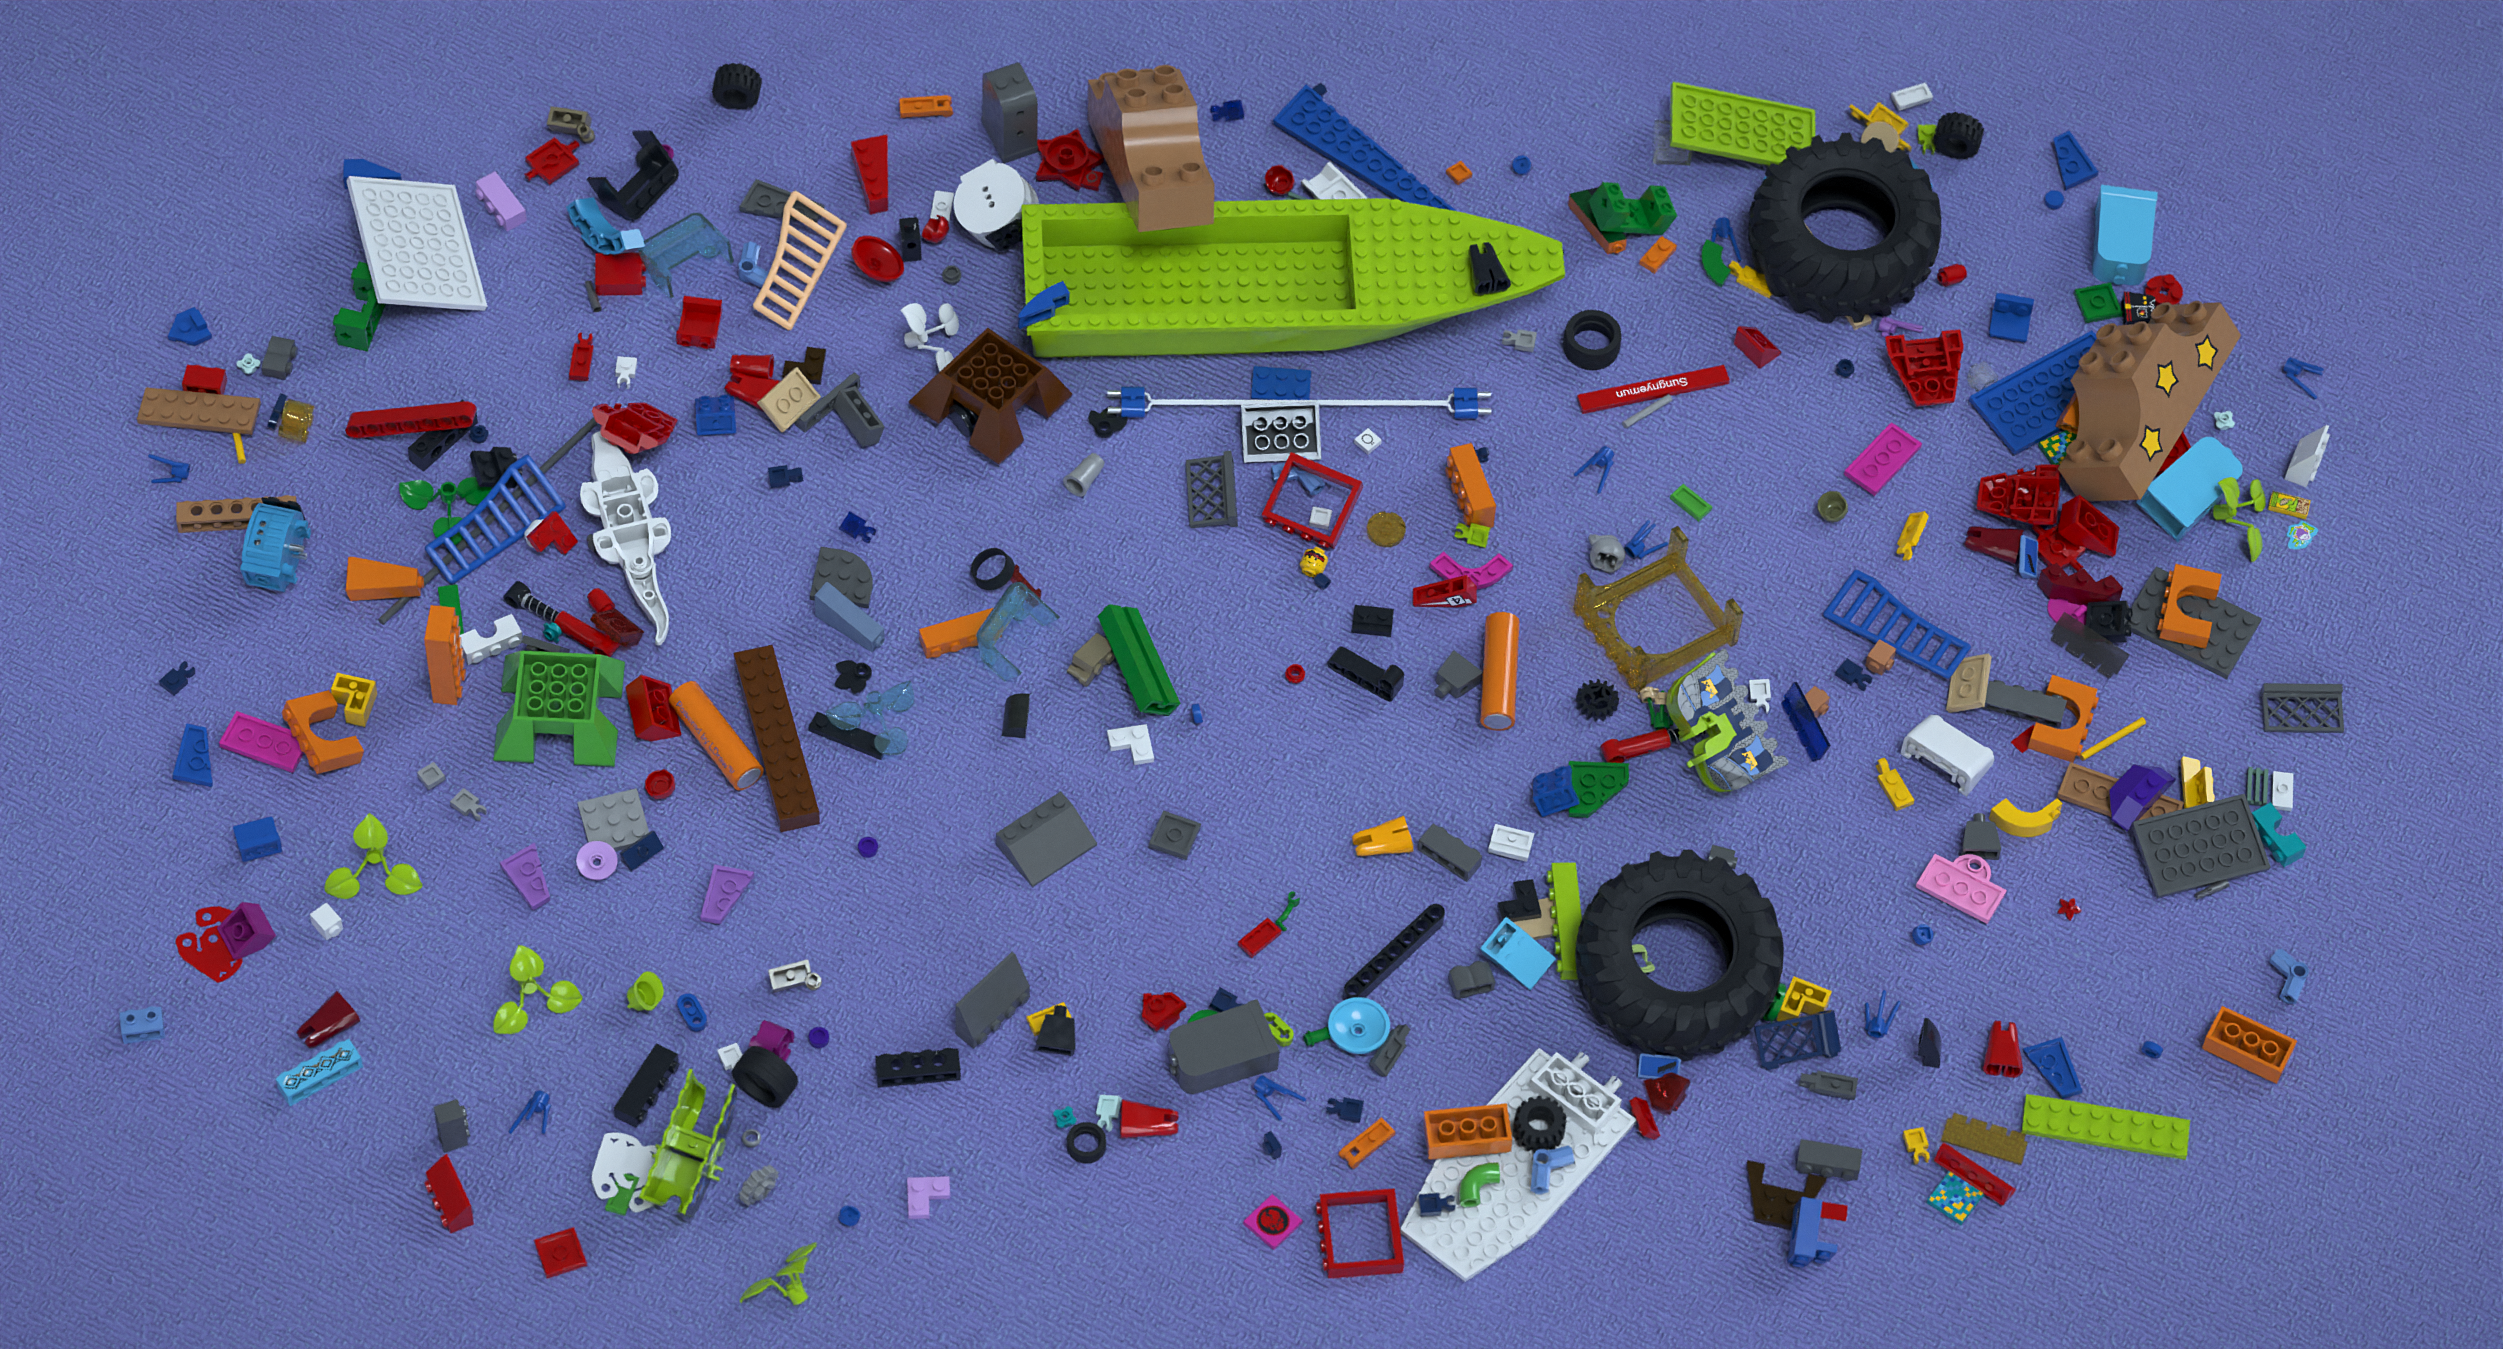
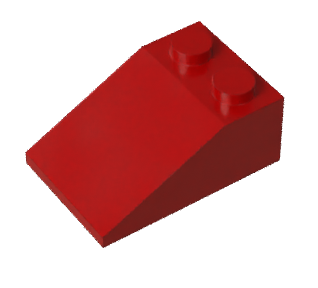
M2080 494L2062 504L2058 533L2073 544L2112 557L2116 555L2120 528Z

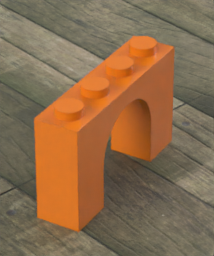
M2175 564L2173 571L2169 570L2167 582H2170V587L2166 586L2164 598H2167V602H2163L2160 613L2164 614V617L2159 619L2157 630H2160V639L2206 649L2212 622L2185 615L2178 608L2177 601L2185 596H2197L2216 600L2222 574Z
M2052 675L2046 695H2058L2063 697V700H2067L2065 708L2075 715L2077 724L2068 729H2056L2036 722L2028 749L2074 763L2075 757H2080L2083 745L2080 742L2081 740L2085 741L2089 729L2085 728L2086 724L2091 725L2094 713H2091V709H2096L2099 697H2096L2098 689Z
M330 690L287 700L282 710L283 719L289 724L292 735L297 738L301 751L306 754L309 765L314 768L316 774L359 764L364 753V749L356 735L329 741L319 738L311 731L309 725L312 723L334 718L338 704Z

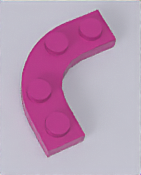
M1442 552L1430 562L1429 566L1444 580L1467 575L1477 586V589H1483L1495 584L1513 569V565L1500 553L1480 568L1470 569L1459 565L1445 552Z

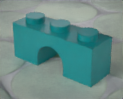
M2271 802L2252 812L2262 844L2268 847L2277 862L2286 867L2304 856L2307 847L2295 832L2288 836H2282L2275 831L2280 826L2282 816Z

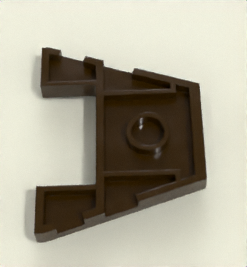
M1747 1160L1746 1171L1748 1172L1754 1222L1791 1230L1794 1205L1801 1197L1816 1199L1826 1184L1827 1177L1808 1174L1805 1192L1762 1183L1766 1164Z

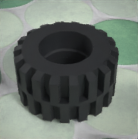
M740 63L724 64L716 70L712 96L716 98L715 100L730 109L745 110L752 108L759 100L762 78L754 68H750L748 65Z
M1946 113V115H1942L1938 120L1933 138L1934 146L1942 154L1948 155L1951 158H1972L1979 151L1984 134L1983 125L1978 122L1979 120L1965 113Z
M1537 1096V1099L1530 1097L1528 1102L1524 1100L1516 1110L1513 1125L1515 1140H1519L1518 1144L1521 1147L1526 1146L1525 1150L1530 1151V1149L1534 1150V1153L1539 1149L1552 1150L1555 1149V1145L1559 1146L1564 1138L1567 1122L1566 1113H1563V1107H1558V1102L1555 1100L1553 1102L1550 1101L1549 1097H1546V1099H1542V1096ZM1540 1119L1549 1123L1551 1127L1546 1130H1537L1529 1122Z

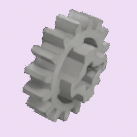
M771 1165L764 1166L762 1170L753 1171L750 1177L743 1183L739 1198L748 1206L750 1204L753 1205L756 1200L765 1199L768 1193L775 1187L779 1172Z

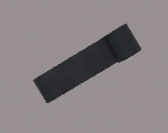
M1338 647L1327 662V665L1334 672L1389 702L1395 698L1403 687L1404 672L1396 665H1390L1385 671L1345 647Z

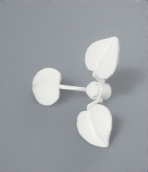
M916 303L906 305L900 311L905 315L912 330L904 336L907 347L918 346V349L938 351L936 353V361L939 371H941L954 359L949 351L944 352L943 348L924 344L928 341L927 334L945 328L947 335H955L959 329L957 314L950 304H942L939 308V318L943 324L925 331L927 318L923 307Z

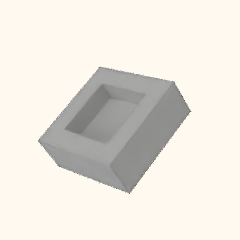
M434 762L417 772L418 778L428 790L446 780L445 775Z

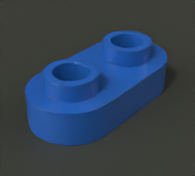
M686 993L681 995L677 1000V1008L687 1027L695 1032L702 1031L707 1026V1016L699 1001L693 994ZM691 1005L690 1008H685L684 1006Z

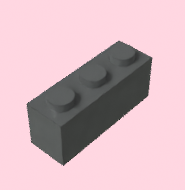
M856 386L839 390L833 407L862 447L879 443L885 426Z
M1432 824L1419 839L1418 850L1466 882L1481 866L1482 855L1479 851L1465 845L1460 838L1453 837L1443 827Z
M458 1099L433 1106L437 1133L444 1153L468 1146L467 1137H470L464 1105L460 1106Z
M1801 1139L1798 1148L1796 1170L1804 1174L1815 1173L1821 1174L1824 1177H1839L1847 1181L1858 1180L1863 1149Z

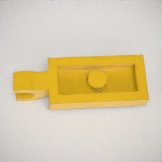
M1732 261L1729 264L1730 274L1737 277V283L1770 299L1772 293L1769 291L1764 274H1758L1756 270L1747 265L1743 269L1736 261Z
M1925 511L1911 513L1897 542L1900 546L1897 549V554H1904L1903 561L1912 558L1911 548L1919 542L1929 517Z
M1885 757L1877 760L1876 769L1881 774L1878 775L1877 780L1895 811L1913 805L1915 800L1896 768L1890 771Z

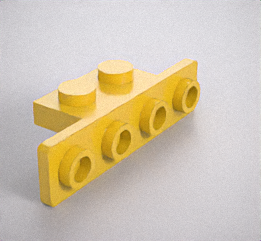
M1880 102L1877 103L1869 115H1866L1852 104L1849 106L1852 111L1851 115L1857 120L1861 118L1865 120L1866 126L1875 122H1886L1895 128L1898 137L1902 135L1909 125L1907 121ZM1899 138L1897 148L1902 151L1906 149L1911 152V146Z
M2183 756L2181 758L2184 809L2213 802L2215 795L2213 794L2212 769L2204 766L2200 770L2199 760Z

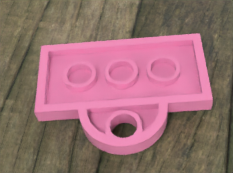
M1934 854L1916 884V888L1986 924L1989 923L2007 890L1990 882L1991 869L1988 863L1983 858L1972 854L1962 855L1955 859L1954 862ZM1976 863L1980 868L1977 870L1972 869L1970 864Z

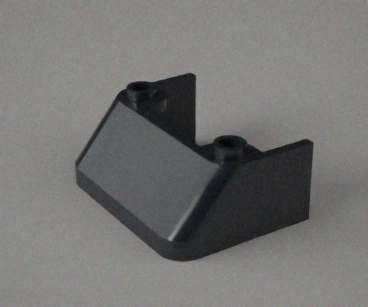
M636 130L632 132L642 147L636 154V163L640 170L619 192L610 184L606 177H588L586 179L602 203L630 220L639 219L679 176L677 166L652 130Z

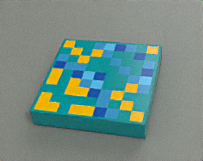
M1949 1171L1927 1199V1204L1962 1225L1983 1198L1984 1193Z

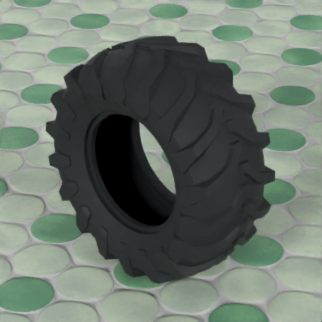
M1842 133L1838 141L1824 142L1821 136L1817 135L1812 137L1811 145L1798 150L1791 145L1786 149V158L1778 165L1771 163L1765 171L1767 178H1765L1754 194L1753 199L1755 201L1751 204L1748 223V241L1754 268L1758 274H1764L1769 291L1775 297L1787 296L1794 311L1802 314L1811 309L1819 312L1823 322L1831 323L1837 316H1851L1854 323L1863 322L1865 315L1880 312L1886 317L1891 314V307L1897 302L1904 300L1909 303L1915 296L1914 289L1921 281L1925 282L1931 272L1929 267H1932L1935 263L1940 247V201L1937 193L1932 191L1929 175L1924 169L1913 168L1909 154L1902 150L1890 153L1885 149L1882 140L1874 137L1866 143L1854 141L1851 133ZM1830 206L1850 207L1872 217L1882 227L1886 238L1879 244L1867 249L1842 250L1818 240L1807 229L1803 219L1821 208Z
M1683 849L1680 856L1672 857L1656 851L1650 853L1649 861L1637 864L1626 863L1621 867V873L1600 886L1592 902L1588 904L1579 926L1576 940V971L1580 990L1583 997L1587 999L1595 1020L1600 1025H1607L1619 1043L1626 1047L1635 1043L1646 1054L1653 1056L1669 1053L1677 1056L1682 1061H1689L1693 1059L1694 1053L1709 1052L1718 1054L1724 1051L1725 1044L1746 1037L1756 1022L1763 1018L1772 1004L1780 984L1784 958L1783 936L1781 929L1778 927L1772 903L1768 898H1762L1754 879L1747 873L1737 875L1725 859L1716 856L1711 861L1700 858L1691 849ZM1680 919L1695 923L1707 930L1721 946L1726 960V972L1714 984L1696 991H1675L1662 987L1652 981L1639 967L1633 954L1632 939L1640 930L1657 921Z

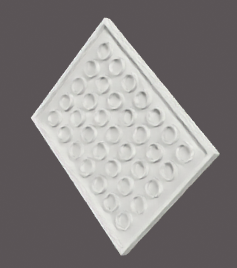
M348 177L347 185L378 303L485 311L487 303L455 185Z

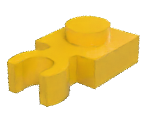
M1924 1128L1904 1130L1902 1135L1908 1153L1914 1152L1913 1162L1918 1164V1157L1922 1156L1927 1163L1930 1155L1925 1150L1928 1149L1929 1144Z

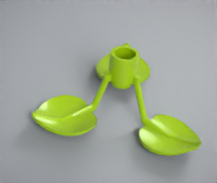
M2234 477L2224 478L2218 484L2224 492L2227 504H2219L2213 507L2215 520L2226 519V523H2235L2249 527L2247 529L2251 562H2254L2261 554L2263 548L2260 530L2254 528L2253 524L2232 518L2237 514L2236 508L2253 503L2256 512L2263 511L2266 505L2265 493L2260 480L2254 479L2250 484L2252 500L2238 504L2240 490L2237 480Z
M368 813L356 826L353 833L355 843L363 849L368 848L364 861L354 875H352L351 870L347 867L335 869L326 879L324 887L325 892L341 899L354 897L360 888V883L355 878L358 877L368 861L373 864L380 861L383 863L385 872L389 875L385 880V886L395 894H412L421 889L423 884L417 871L408 864L400 863L393 866L391 871L388 869L386 857L383 856L384 847L388 841L387 831L374 815Z
M518 945L510 962L509 972L518 981L521 988L519 991L520 1004L517 1006L515 1002L508 1001L501 1005L494 1017L493 1030L497 1034H514L525 1028L528 1015L522 1010L524 994H532L539 990L549 997L546 1005L548 1009L555 1013H566L573 1010L580 1004L583 996L577 987L567 980H560L551 986L550 993L546 992L534 979V977H538L543 973L544 963L542 958L532 949Z
M814 1242L802 1246L791 1252L785 1259L786 1263H790L776 1272V1276L789 1275L791 1281L785 1285L786 1290L776 1281L772 1280L771 1277H767L750 1285L742 1294L740 1303L744 1299L762 1292L771 1285L778 1288L784 1296L788 1295L794 1305L804 1302L809 1296L802 1286L799 1273H804L805 1264L808 1261L806 1255L817 1246V1243Z

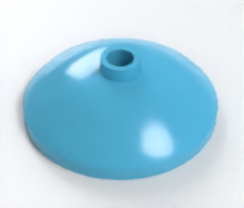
M1355 997L1346 999L1335 1006L1329 1016L1328 1030L1334 1043L1341 1049L1350 1053L1364 1054L1372 1052L1384 1044L1389 1035L1390 1021L1386 1011L1378 1003L1367 998Z

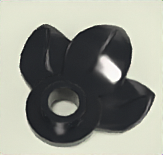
M1108 407L1101 413L1091 410L1088 417L1090 424L1095 427L1096 435L1101 438L1110 437L1113 432L1122 430L1127 424V417H1117L1116 414H1108Z
M852 660L839 662L836 664V668L841 672V675L835 681V686L840 689L851 688L854 694L859 693L866 687V681L871 678L872 670L866 663L856 664Z

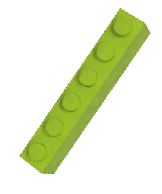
M1576 862L1551 863L1550 870L1546 872L1547 883H1550L1548 899L1553 900V906L1550 907V917L1555 918V924H1552V935L1556 936L1554 954H1558L1556 972H1560V980L1578 979L1575 957L1576 940L1582 920Z

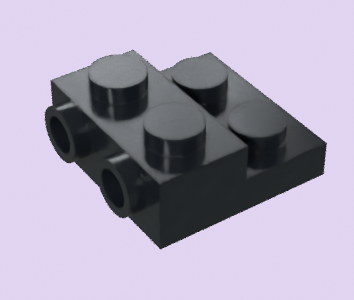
M493 447L491 451H472L469 455L479 487H494L507 468L517 461V455L512 453L511 447ZM518 469V472H519V473L521 474V476H522V471H521V469ZM512 475L505 484L507 488H515L517 485Z
M2127 601L2088 602L2085 627L2086 640L2106 639L2107 643L2127 642V637H2131V625H2128L2129 620L2133 619V610L2129 608Z

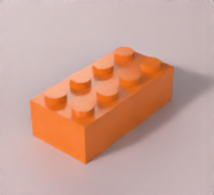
M1469 443L1450 448L1449 456L1446 457L1448 465L1445 467L1447 478H1450L1452 481L1451 488L1453 494H1457V504L1459 509L1463 510L1465 525L1470 527L1471 523L1492 528L1494 526L1496 504L1473 444Z
M2222 1006L2205 1038L2202 1049L2277 1084L2294 1051L2297 1040Z
M1507 1103L1424 1111L1423 1125L1428 1160L1511 1152L1512 1135Z

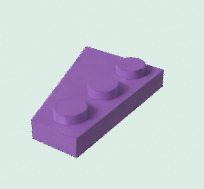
M535 843L500 862V867L532 910L550 901V895Z
M714 865L700 916L701 921L721 924L753 879L754 872Z

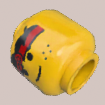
M1318 547L1305 550L1299 564L1302 573L1312 578H1315L1319 573H1323L1328 563V558L1324 554L1325 551Z

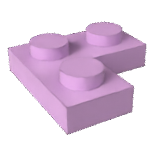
M949 1177L907 1178L908 1219H930L929 1200L950 1199Z

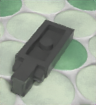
M1398 1024L1395 1029L1389 1032L1386 1041L1379 1047L1369 1062L1381 1077L1388 1075L1407 1046L1404 1039L1411 1029L1406 1024Z
M1818 1070L1817 1073L1812 1072L1811 1075L1804 1073L1800 1075L1799 1086L1809 1088V1091L1855 1099L1858 1078Z

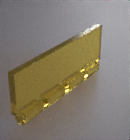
M1954 1113L1952 1119H1947L1941 1142L2018 1165L2022 1164L2028 1143L2024 1141L2026 1134L2012 1130L2010 1136H2006L2008 1128L1994 1124L1991 1125L1990 1130H1986L1988 1122L1974 1118L1971 1119L1970 1124H1966L1968 1116Z

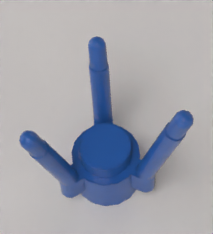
M1725 217L1718 218L1715 221V227L1712 228L1711 241L1715 243L1717 234L1725 239L1730 235L1738 261H1741L1742 258L1733 234V228L1730 226V220Z
M2290 357L2283 369L2287 372L2286 377L2292 379L2314 399H2317V396L2294 375H2300L2302 369L2323 375L2321 371H2324V368Z
M1602 446L1591 459L1574 473V476L1579 475L1590 464L1606 465L1597 493L1600 494L1609 470L1614 464L1611 460L1614 457V452L1609 447Z
M152 454L148 455L151 459L172 465L171 475H175L172 478L153 479L151 483H181L182 478L188 479L190 464L175 462Z
M1650 520L1643 524L1631 541L1624 547L1626 553L1633 559L1636 557L1642 559L1645 555L1668 545V542H1664L1644 551L1645 545L1642 540L1656 526L1653 523L1643 533L1650 524Z
M1886 990L1882 991L1877 1017H1873L1871 1021L1869 1003H1865V1030L1868 1031V1035L1874 1038H1882L1884 1035H1887L1888 1028L1901 1004V1001H1897L1885 1024V1020L1881 1017Z
M1261 1075L1254 1084V1089L1258 1091L1256 1096L1265 1103L1278 1120H1282V1117L1266 1099L1265 1095L1270 1096L1274 1090H1277L1283 1094H1289L1297 1099L1306 1101L1305 1097L1276 1084L1264 1075Z
M535 1091L533 1097L529 1099L508 1133L511 1134L527 1112L528 1114L525 1119L529 1120L534 1111L542 1112L544 1110L541 1133L545 1134L548 1114L551 1105L548 1103L550 1096L543 1091Z

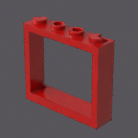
M1291 452L1262 512L1263 520L1272 527H1275V525L1282 527V530L1286 533L1299 534L1300 538L1305 541H1316L1322 548L1330 547L1335 549L1361 494L1363 483L1360 480ZM1293 466L1351 490L1330 536L1272 513V509Z
M1395 1188L1320 1194L1319 1202H1316V1214L1320 1215L1321 1221H1318V1232L1323 1235V1240H1320L1321 1252H1325V1259H1322L1324 1271L1327 1270L1328 1279L1403 1273L1404 1257ZM1386 1202L1393 1259L1334 1263L1328 1207Z

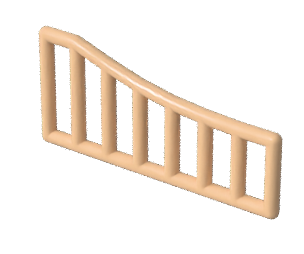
M793 191L784 206L780 238L774 261L753 303V308L783 328L791 330L843 235L847 224L798 191ZM796 200L838 226L835 233H831L792 208ZM790 215L828 239L830 243L827 248H824L790 226ZM788 233L823 255L819 263L786 242ZM784 250L813 268L815 271L812 276L809 277L783 260ZM779 266L807 284L803 292L776 275ZM772 283H776L798 297L799 300L796 306L769 290ZM765 297L791 312L788 321L762 305Z

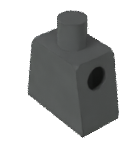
M1453 650L1437 672L1436 683L1439 686L1435 689V693L1440 698H1444L1448 693L1454 698H1459L1481 683L1483 672Z
M1983 813L1974 814L1973 821L1966 822L1960 856L1972 854L1984 860H1999L2001 844L1996 824L1994 822H1985V815Z

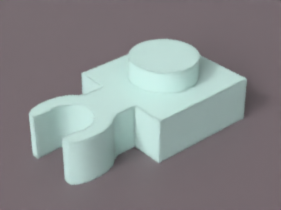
M1100 1095L1096 1115L1101 1117L1097 1122L1098 1126L1103 1128V1125L1107 1124L1106 1129L1109 1132L1112 1130L1113 1124L1111 1121L1112 1118H1118L1122 1098L1112 1095Z

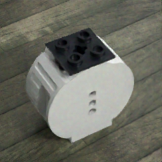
M994 159L960 176L962 183L959 184L954 197V211L960 224L979 242L988 247L996 248L999 252L1008 250L1012 245L1022 242L1021 204H1039L1038 196L1033 187L1012 167L997 163Z

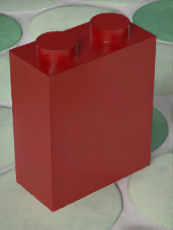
M595 253V289L597 296L642 295V287H646V276H643V272H646V260H642V253L615 255Z

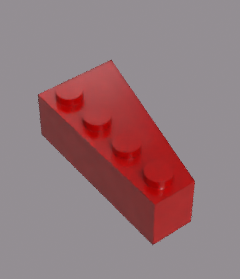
M888 134L852 141L851 157L869 214L888 211Z

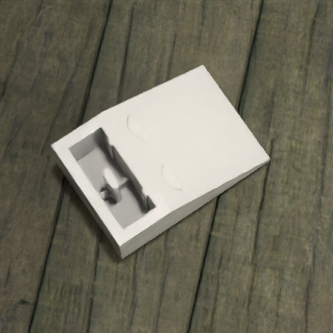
M2328 425L2299 440L2285 480L2307 487L2309 480H2314L2330 434H2327Z

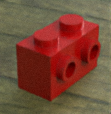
M187 364L182 381L183 391L224 395L227 375L225 369L218 367L210 368Z

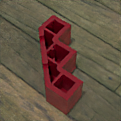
M2058 563L2042 569L2037 584L2048 598L2055 600L2058 598L2067 599L2068 603L2085 605L2088 602L2120 601L2123 587L2112 575L2095 582L2085 569L2068 576Z

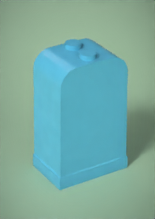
M2101 185L2095 206L2096 217L2092 265L2093 275L2098 280L2117 285H2138L2144 281L2151 258L2158 192Z
M2204 437L2152 481L2141 500H2137L2136 503L2170 536L2179 542L2189 530L2225 497L2218 482L2227 477H2234L2238 481L2243 471L2242 464L2233 455L2232 451L2228 447H2224L2217 439Z

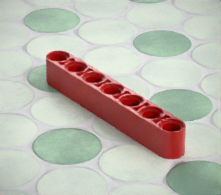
M463 401L354 412L349 417L345 431L352 438L467 428L472 425L477 408L472 402Z

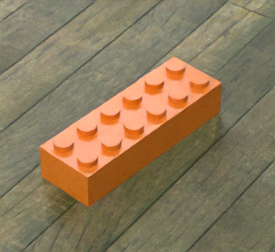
M430 605L424 642L433 703L457 705L458 698H462L463 694L461 681H465L466 669H464L465 659L463 658V648H461L462 637H460V626H458L459 616H456L455 607Z

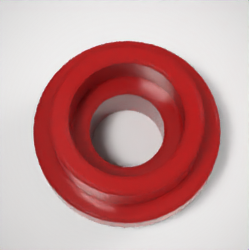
M1292 664L1286 669L1285 677L1291 683H1300L1305 678V670L1298 664Z

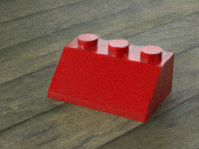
M640 675L625 686L636 737L648 741H657L682 735L677 713L669 704V698L672 694L670 684Z
M445 1154L425 1173L427 1181H424L427 1193H432L434 1197L432 1203L435 1210H440L442 1214L439 1217L443 1227H448L451 1234L474 1225L468 1197L448 1154Z

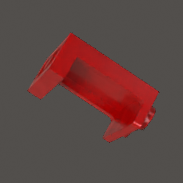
M684 296L679 330L676 332L677 344L701 347L703 349H715L723 312L722 300Z

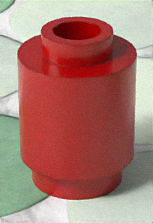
M1957 263L1940 268L1937 274L1939 283L1945 287L1962 282L1967 277L1964 265Z
M595 588L587 595L588 603L599 617H609L613 614L615 604L604 590Z

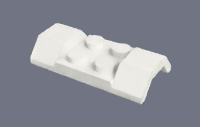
M1328 162L1322 172L1311 180L1303 179L1301 181V184L1313 194L1314 199H1368L1331 162Z

